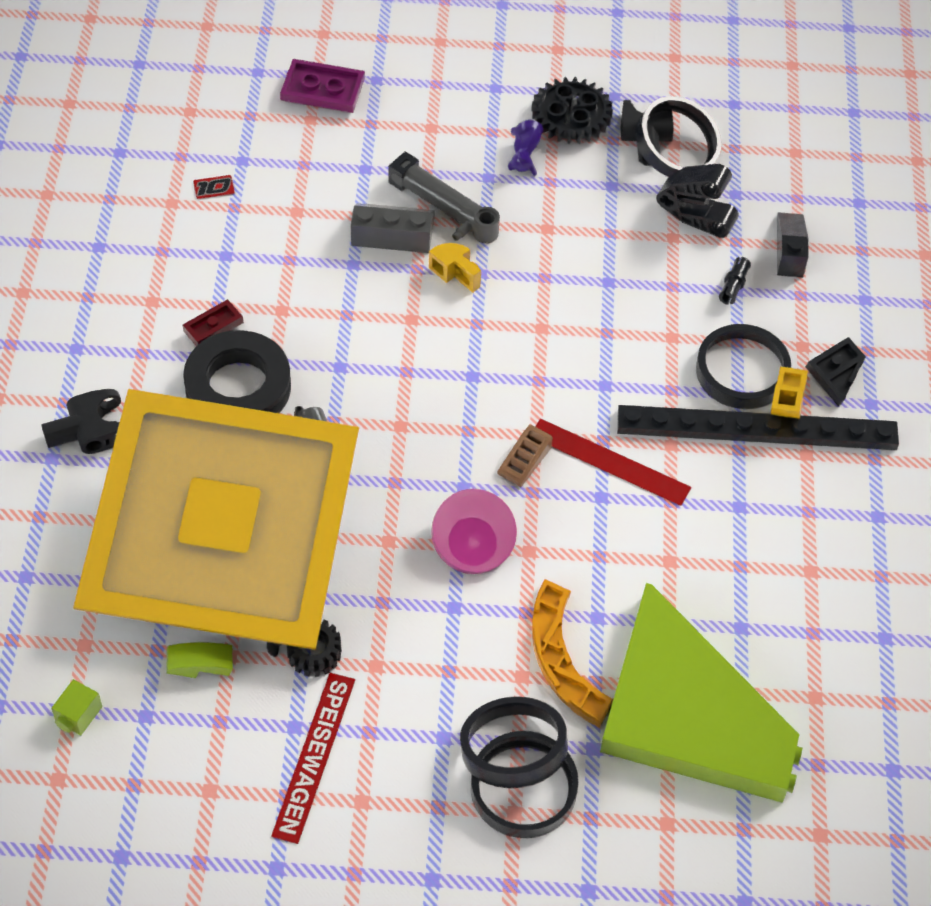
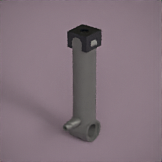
M406 151L388 165V183L400 191H404L407 188L462 224L452 234V238L455 241L463 238L470 231H473L474 238L481 243H492L498 238L500 214L495 208L482 207L421 168L419 166V159Z

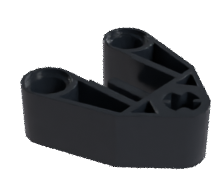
M722 164L686 166L669 176L656 196L657 203L679 221L718 238L727 237L739 218L738 210L731 204L711 200L720 198L732 179L731 171Z

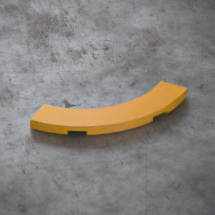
M544 579L537 594L532 618V640L538 665L544 678L560 700L581 718L601 728L611 709L613 698L605 695L584 677H581L573 666L562 635L563 614L571 591Z

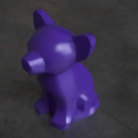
M525 120L516 127L511 128V134L515 136V154L508 163L510 171L526 172L530 170L533 176L537 175L531 154L539 144L543 133V127L539 122Z

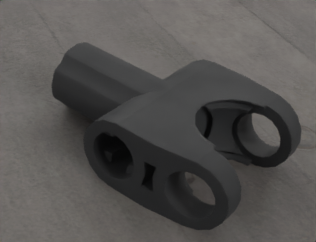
M623 100L620 124L621 141H636V125L643 114L634 107L631 100ZM672 111L657 112L647 119L649 139L660 155V142L673 141L674 123ZM637 145L638 161L645 166H651L644 159Z
M101 389L70 398L66 404L70 416L41 424L47 447L51 448L78 440L80 448L85 454H95L113 448L119 422L106 421L102 418L121 404L119 392L115 389ZM113 398L110 401H104L105 399Z

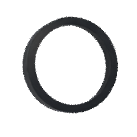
M666 96L653 101L640 116L635 133L638 148L644 159L661 174L669 177L684 167L666 160L657 152L649 139L647 119L657 112L673 111L691 119L700 128L707 142L708 153L703 165L714 164L721 152L719 129L710 114L697 103L683 97Z
M749 324L726 325L711 332L703 340L696 361V375L703 390L717 402L732 408L756 409L771 404L777 382L771 387L758 392L748 393L729 389L716 381L709 372L706 365V353L719 342L729 339H748L766 346L777 356L782 367L791 368V358L783 342L771 332Z
M515 696L490 701L472 712L461 728L460 745L462 759L468 771L475 778L491 786L522 788L538 784L557 772L566 759L568 738L565 721L555 708L538 699ZM510 715H527L539 718L550 724L558 732L556 743L547 755L534 763L519 767H501L487 763L474 753L469 742L476 731L486 723Z
M533 731L509 732L491 740L477 756L489 763L496 755L514 748H531L548 754L554 747L556 740ZM567 752L566 759L561 768L565 773L568 783V797L560 812L546 821L535 824H517L500 818L482 800L479 788L480 780L471 774L470 790L474 807L480 817L491 828L504 835L516 838H535L546 835L561 826L574 808L579 784L576 765L571 755Z

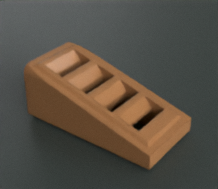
M529 424L498 469L497 474L522 487L551 450L552 436ZM527 448V449L531 450L532 452H534L535 454L533 455L532 453H530V452H528V451H526V450H524V449ZM520 457L529 463L526 464L517 458ZM511 465L522 470V474L510 468Z

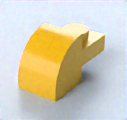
M444 243L429 250V269L443 281L448 283L455 278L472 293L481 287V270L475 262L470 261L471 249L458 243Z
M780 366L771 406V415L800 419L808 377L807 370Z

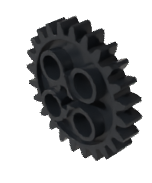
M564 77L563 82L554 79L553 85L546 82L545 89L539 87L538 94H534L531 108L532 119H535V121L542 125L543 133L548 131L549 139L558 136L557 142H560L563 138L567 139L568 144L571 143L572 139L581 144L582 138L591 142V135L599 138L600 132L605 133L607 126L611 124L613 102L609 101V94H603L604 88L595 89V82L588 85L586 84L587 79L578 82L577 77H574L572 81H568L567 77ZM579 96V97L577 98V104L574 105V101H575L576 97ZM571 114L570 120H569L568 124H566V123H567L568 116Z

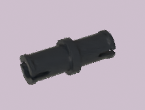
M737 257L731 271L726 274L724 278L725 285L718 296L723 304L729 305V301L731 305L734 304L739 290L744 288L746 283L745 277L751 267L749 259L741 257L740 260V257Z

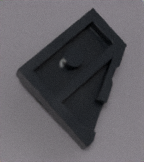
M847 337L808 361L805 368L839 407L844 402L866 356L851 338Z

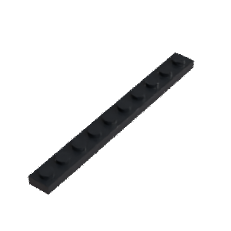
M618 405L617 434L897 450L899 446L897 421L803 415L800 416V419L771 415L769 413Z

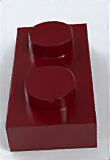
M227 299L182 324L183 332L197 346L213 335L231 331L243 324L244 320L242 314Z

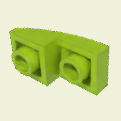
M190 642L168 645L166 649V674L196 678L199 672L230 676L233 670V651L230 644Z

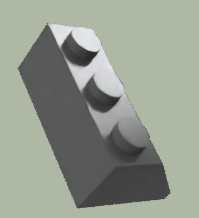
M357 203L353 208L350 225L351 246L429 253L435 210Z

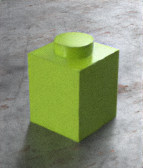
M73 679L51 709L55 724L61 730L67 733L73 731L81 736L103 706L98 692Z

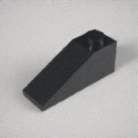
M778 212L777 276L803 278L809 258L808 233L804 214Z

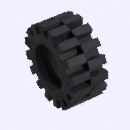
M323 619L318 640L326 645L322 653L309 655L303 651L302 647L286 645L289 664L291 667L295 666V671L299 674L304 670V676L309 677L310 672H314L315 677H320V671L323 670L326 675L330 673V666L333 669L337 667V661H340L342 652L341 637L339 631L336 632L334 624L329 627L328 620Z

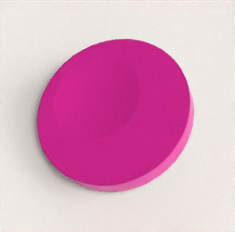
M465 489L452 494L440 505L432 521L431 537L437 554L448 566L466 574H483L496 569L509 557L515 546L517 527L512 511L497 495L481 489Z

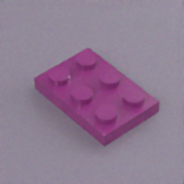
M293 58L280 92V100L354 113L365 80V71Z

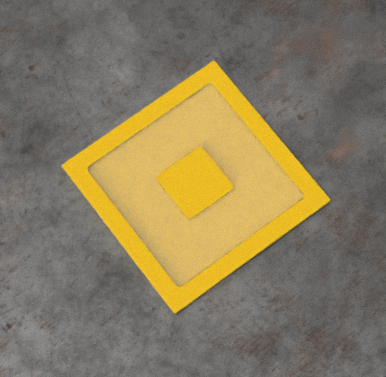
M128 389L73 609L316 650L359 427Z

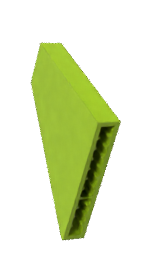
M646 583L602 738L600 753L783 803L786 793H793L797 775L792 774L793 764L799 765L803 747L797 746L800 734L652 584Z

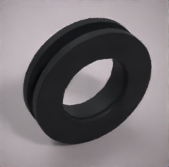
M233 330L213 335L193 349L184 366L183 379L186 398L280 413L290 397V365L285 352L272 339L256 332ZM234 363L253 365L259 368L266 376L265 382L260 389L242 397L224 396L216 392L209 383L216 371Z

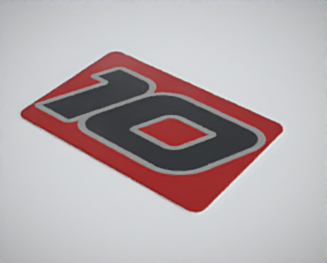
M231 175L193 180L197 199L235 193Z

